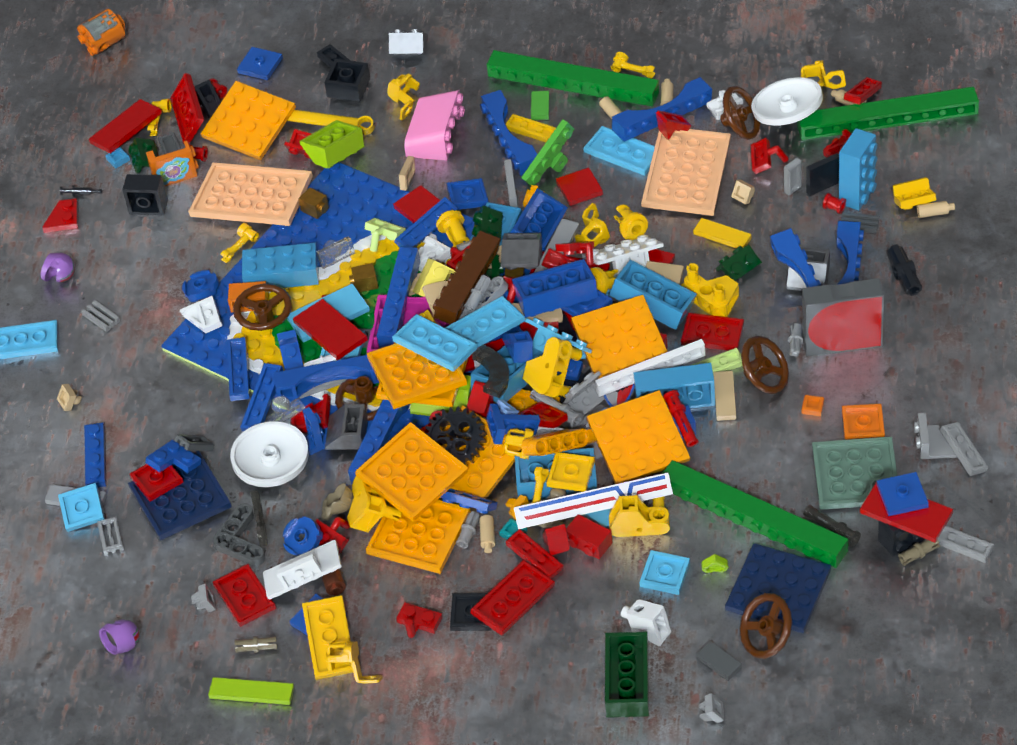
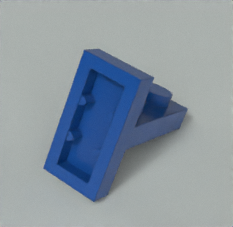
M291 330L278 333L277 338L284 369L290 370L304 367L296 331Z
M490 404L486 421L494 444H502L504 435L510 429L523 431L531 429L534 431V435H536L540 418L539 415L501 414L498 404ZM511 433L510 435H522V434Z
M308 407L302 411L308 433L305 438L310 456L325 449L328 427L322 429L319 425L321 423L319 415L313 413L311 408Z

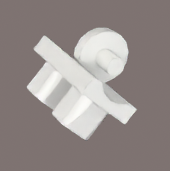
M725 90L719 91V97L707 102V108L717 120L721 119V114L724 112L723 96ZM733 93L732 97L736 104H743V99L738 97L736 93Z

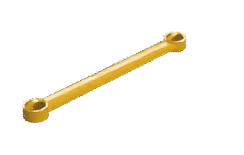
M294 110L287 120L327 126L338 120L362 128L363 135L371 134L375 128L370 116L354 118ZM364 122L371 123L368 128L361 126Z

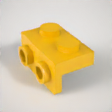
M927 177L892 186L894 202L901 209H911L915 205L936 201V194L930 189Z

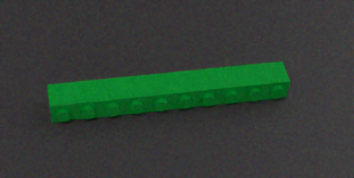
M493 50L487 62L488 77L602 98L610 97L613 100L651 107L654 106L659 95V80L496 50Z
M974 87L861 103L860 105L854 104L820 109L808 117L797 121V127L801 141L842 135V131L845 129L853 133L855 128L869 131L978 114L979 100Z
M672 460L662 473L669 474L672 492L682 500L696 504L702 509H707L719 517L729 519L737 525H742L754 533L762 534L772 541L784 544L790 549H795L807 557H812L837 568L848 552L847 538Z

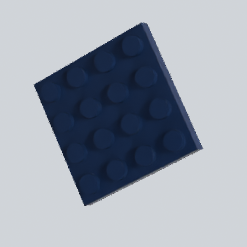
M199 451L194 452V454L201 458V465L186 473L175 464H172L173 468L182 477L183 483L151 502L133 481L128 483L131 492L160 541L232 507L230 500Z
M753 543L725 604V610L743 615L747 605L755 597L764 593L777 594L786 601L790 608L792 617L791 630L804 634L831 572V565ZM766 601L760 604L753 611L751 618L760 620L763 616H769L774 602ZM780 609L779 615H778V617H777V618H779V619H783V614H782L781 609Z

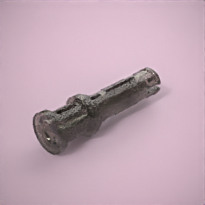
M808 505L804 510L803 515L805 517H808L823 528L847 538L848 547L853 548L858 543L861 533L848 528L846 523H838L812 505ZM818 516H819L820 518H822L823 520L827 521L828 523H825L824 521H822L821 519H819Z

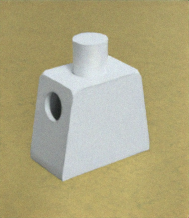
M639 599L636 600L632 607L624 606L621 611V616L628 619L632 632H647L648 641L657 646H661L671 633L665 608L662 605Z

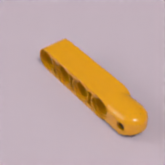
M565 429L525 438L522 441L521 449L527 456H544L584 447L587 444L596 442L591 429Z

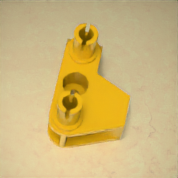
M690 263L689 266L687 265V276L684 278V283L681 286L697 294L694 304L709 315L728 317L739 297V284L727 275L707 281L698 275L699 267L697 264Z
M551 337L545 344L543 355L526 362L522 379L539 394L552 398L558 396L566 398L565 395L572 388L564 385L570 359L580 360L582 351L572 347L568 340Z
M355 476L352 483L354 498L347 516L350 527L368 533L382 517L399 521L398 517L401 518L402 512L395 507L386 505L385 499Z
M638 495L619 496L609 513V530L612 531V536L630 537L667 533L670 530L669 511L665 508V497L652 499L653 507H647Z

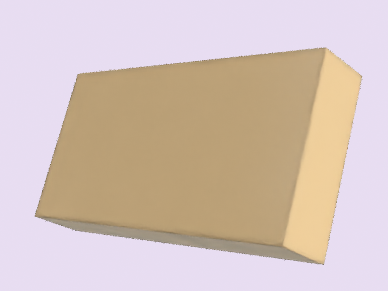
M414 156L407 157L400 171V190L406 191L416 172Z

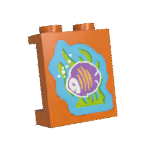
M184 141V149L155 157L153 150L146 152L151 174L162 175L164 186L197 177L196 169H199L196 158L193 159L196 156L193 146L189 147L187 141Z

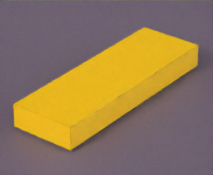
M512 114L505 124L511 132L545 143L556 129V127Z
M704 218L700 219L693 230L694 235L736 249L740 246L746 247L752 239L750 233Z

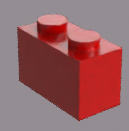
M579 514L566 528L569 546L577 548L588 556H593L597 559H600L613 543L611 530Z

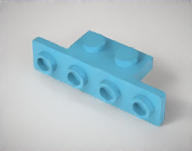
M535 317L533 320L528 318L525 320V322L538 328L533 338V347L544 352L545 344L551 337L568 340L572 346L590 354L592 352L591 349L586 347L587 343L579 339L575 342L572 340L573 336L565 332L559 334L557 333L559 329L549 324L547 327L543 326L544 321Z

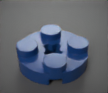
M209 270L198 271L190 276L191 279L188 282L186 280L183 282L182 290L190 302L215 296L217 293L216 289L219 286L216 274L214 272L210 273Z
M308 517L295 518L286 525L283 531V537H285L284 548L294 556L304 554L319 546L323 538V532L314 520ZM305 534L304 539L300 541L299 535Z

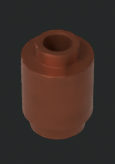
M340 569L321 576L327 594L337 596L345 590L346 585Z

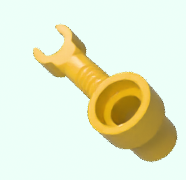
M617 52L613 58L614 62L611 69L614 72L619 73L621 69L642 73V75L648 78H653L655 72H653L655 67L651 65L639 66L627 63L629 57L623 52Z
M170 99L152 101L151 103L160 108L162 113H170L172 110ZM161 115L148 125L147 130H151L150 136H157Z
M242 223L237 230V235L241 238L230 248L221 252L220 255L223 256L221 260L225 263H228L234 256V253L248 240L255 242L258 239L259 233L254 231L247 223Z
M543 467L535 468L536 484L532 503L541 501L543 485L549 475V469H543Z

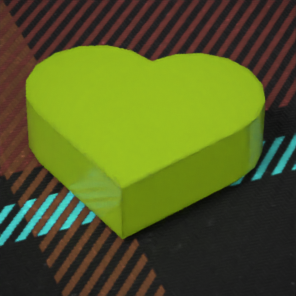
M716 554L701 562L702 571L705 573L725 572L729 568L728 560Z

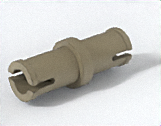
M938 539L936 543L925 540L920 544L915 543L909 550L898 554L900 562L903 566H906L918 558H924L925 554L940 547Z
M253 636V639H236L235 645L244 646L235 647L236 653L248 651L259 653V650H277V644H268L277 642L276 636L266 638Z

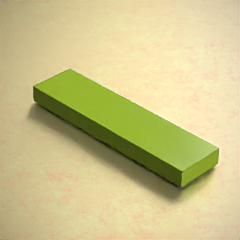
M213 677L208 695L209 699L291 705L295 687L292 683Z

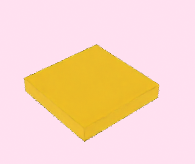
M561 452L555 453L546 482L547 487L580 492L587 491L595 457Z

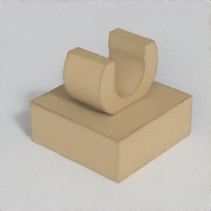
M741 179L736 180L731 197L744 204H749L751 197L754 196L755 187Z
M62 384L57 397L64 411H71L73 404H80L82 399L81 396H76L78 391L72 390L69 384Z

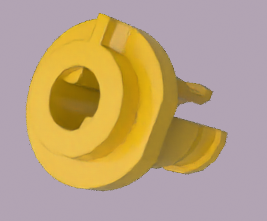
M624 204L615 208L622 217L615 215L614 219L620 224L619 231L625 239L635 240L638 236L645 234L648 228V221L643 214L631 211Z
M449 210L439 217L436 227L439 232L446 233L449 241L453 243V247L457 248L456 245L464 243L463 241H470L462 226L465 219L460 211Z
M598 267L590 268L596 279L597 290L606 294L607 290L612 289L616 279L614 274L618 273V269L603 271Z

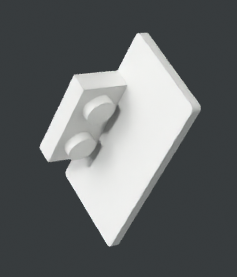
M641 235L635 240H623L618 245L609 244L600 250L593 249V261L597 265L612 261L613 270L618 269V273L614 274V277H617L629 260L646 267V263L649 261L648 251L664 247L663 242L655 238ZM582 254L583 259H586V254Z
M336 540L264 571L263 577L267 598L278 597L285 592L341 568L342 565Z

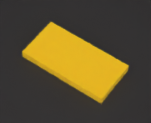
M342 595L302 603L315 679L319 680L353 673L351 662H336L333 671L328 670L327 647L330 644L351 641ZM344 647L333 648V650H343Z

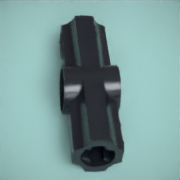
M898 244L891 246L887 250V256L892 264L895 279L897 281L900 280L906 294L910 296L917 295L922 290V285L916 275L914 262L908 259L902 246H898Z

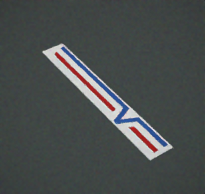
M664 473L514 507L518 529L575 517L577 514L583 515L613 508L619 496L638 495L642 501L671 495L673 492L669 474Z

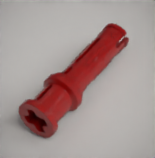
M677 390L669 391L663 395L664 401L667 403L671 416L675 418L687 447H693L699 441L685 414L686 407L681 403L679 399L680 394ZM683 423L685 424L688 433L686 432V430H685V428H684V426H683Z

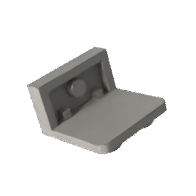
M600 371L595 374L593 372L589 373L584 378V381L580 384H575L569 390L562 404L570 405L572 410L582 413L583 416L588 414L605 400L604 396H598L595 380L602 373Z
M918 413V421H914V433H918L916 449H920V458H957L940 431L943 425H927L926 413Z

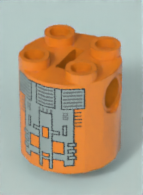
M105 9L77 26L79 32L78 40L81 44L85 43L91 56L102 52L125 38L124 20L119 14H114L110 9Z

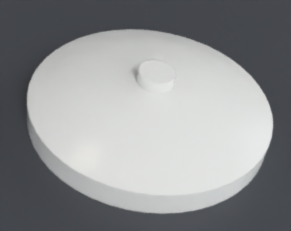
M796 77L780 80L768 85L754 97L751 105L754 117L763 124L774 126L791 124L814 113L823 101V93L820 85L812 79Z
M271 421L254 425L241 433L231 448L230 458L234 472L244 482L258 487H274L289 482L301 473L309 458V448L304 434L298 428L288 423Z

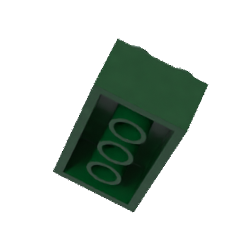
M647 632L605 633L606 717L649 716V647Z

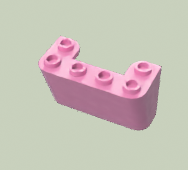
M460 90L420 97L418 99L405 138L406 157L414 156V158L448 160L449 154H452L453 143H450L451 129L455 127V119L460 120L465 114V107L462 106L463 94L460 93Z

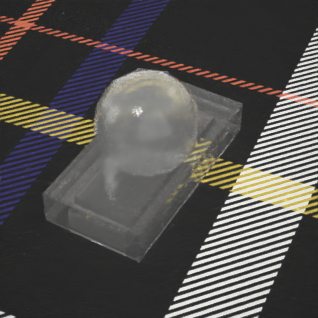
M348 236L339 241H327L323 249L316 253L320 266L325 269L355 254L352 240Z
M278 396L272 402L274 413L266 418L268 422H285L305 409V406L300 398L290 402L288 398Z

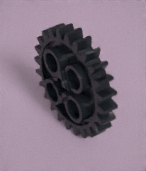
M450 407L449 413H446L443 409L442 416L435 414L436 420H429L432 425L425 426L427 431H429V433L425 434L440 446L447 444L445 450L467 467V461L474 463L473 457H480L478 450L484 451L481 444L487 442L483 438L487 433L483 430L485 426L483 423H480L481 419L476 417L473 411L469 413L467 408L462 412L460 407H457L456 412ZM450 425L449 430L443 431L445 426ZM465 427H469V430L467 432L462 433V430ZM466 445L465 450L459 452L460 447Z

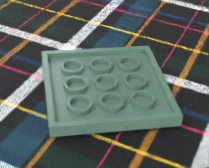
M892 437L812 442L820 510L861 507L877 480L897 476Z

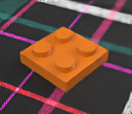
M881 404L842 406L845 440L885 437Z

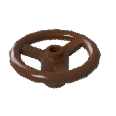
M732 86L725 91L723 96L724 112L721 114V122L725 127H731L741 138L753 139L757 136L761 124L754 117L752 111L753 99L743 88ZM732 94H739L749 106L737 105ZM752 113L754 127L748 133L744 121L747 120L748 114Z
M254 285L244 290L236 298L233 306L234 318L241 326L249 330L264 331L273 329L288 318L292 309V301L286 290L277 285ZM269 291L277 294L269 301L261 300L256 303L247 299V297L257 292ZM284 300L285 307L283 312L275 319L273 307ZM241 306L254 310L257 323H251L244 319L241 315Z
M755 336L749 338L743 345L741 354L744 375L757 389L764 393L776 394L781 392L787 385L789 377L788 364L783 352L773 341L766 337ZM761 344L768 347L775 354L780 367L772 365L771 361L763 355ZM753 346L756 357L755 360L750 362L749 353ZM770 373L781 376L779 383L773 387L762 383L761 378Z
M360 376L357 379H347L339 386L336 392L335 404L338 409L344 406L343 394L347 392L355 395L358 403L365 404L367 412L368 404L374 400L378 386L373 387L372 381L366 376ZM378 410L367 413L368 421L374 419Z
M764 593L755 597L747 605L741 618L740 636L746 651L753 657L767 659L777 655L785 647L792 627L791 611L786 601L777 594ZM766 601L774 602L769 616H763L759 622L749 621L753 611L760 604ZM780 609H781L782 614H783V619L777 618L778 615H779ZM748 630L759 631L760 635L765 636L768 649L765 651L756 649L749 639Z

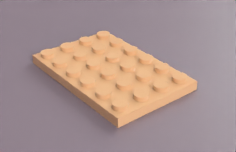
M689 129L688 131L675 130L671 138L667 140L659 131L641 207L714 216L731 134Z
M213 162L188 211L190 217L290 226L300 205L298 198L307 190L313 177L312 171Z

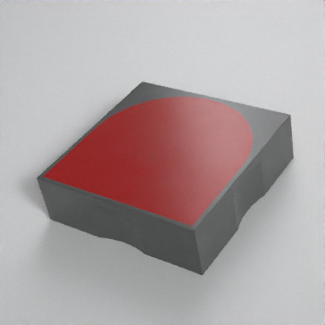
M880 278L853 281L839 285L802 288V308L804 312L802 337L806 357L883 347L884 293Z

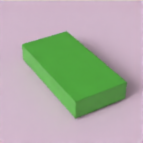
M532 91L531 120H549V91Z

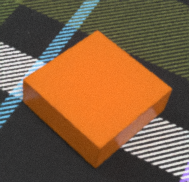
M805 395L802 414L821 416L824 397Z

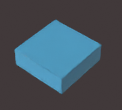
M121 147L111 154L105 155L106 160L115 168L130 161L129 155Z

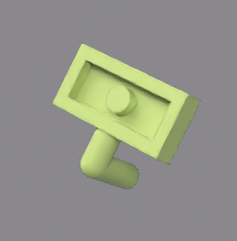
M377 218L365 222V229L372 233L370 251L376 252L378 249L380 235L386 236L389 240H395L406 230V228Z

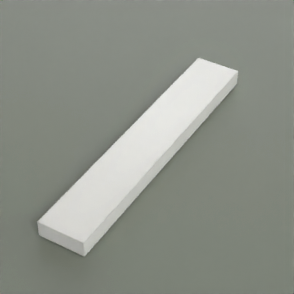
M700 339L595 380L596 392L601 397L634 384L633 372L678 367L704 357L705 344Z

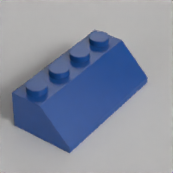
M537 188L510 233H541L543 251L568 207Z
M584 259L512 279L519 306L525 318L598 298L596 279Z

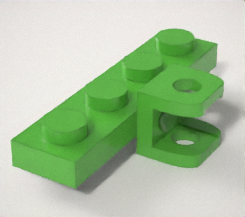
M562 119L521 177L528 185L531 186L538 183L547 168L551 167L556 172H561L567 164L568 158L560 151L575 130L567 121Z

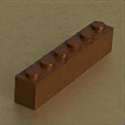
M479 231L476 237L473 236L470 248L464 251L463 260L458 261L455 273H451L448 279L447 287L444 286L442 288L440 299H436L433 304L435 319L448 324L458 321L465 309L464 304H466L471 295V289L475 288L480 277L485 275L499 250L500 238Z

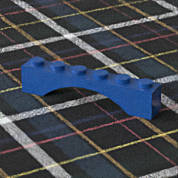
M701 77L685 84L683 90L676 98L665 105L647 110H626L612 116V131L623 142L658 127L657 111L684 115L707 105V102L712 100V88Z
M498 90L481 96L482 103L480 104L481 112L486 114L487 122L489 125H492L494 135L499 137L500 146L505 148V154L508 159H511L513 169L517 170L519 175L522 176L537 156V152L533 145L517 139L507 129L505 121L508 115V106L502 91Z
M838 221L837 248L845 257L848 267L837 285L859 281L860 271H857V268L860 269L861 257H858V255H862L863 244H860V241L864 240V230H861V222Z
M791 228L771 235L770 243L777 260L795 270L804 281L806 287L821 286L820 281L815 280L813 276L815 275L813 266L811 264L808 265L806 261L808 257L805 250H801L799 246L801 243L798 235H794Z
M399 247L377 332L380 349L393 345L392 336L403 327L408 293L412 282L417 277L421 262L418 248Z
M508 290L502 295L505 299H507ZM519 325L500 335L513 363H524L533 359V340L528 331H522Z
M367 355L274 372L279 402L297 399L313 387L334 380L357 379L360 376H366L372 381V384L380 383L367 359Z
M382 400L348 469L351 484L356 476L355 471L385 445L393 426L407 412L410 404L393 409L389 400Z

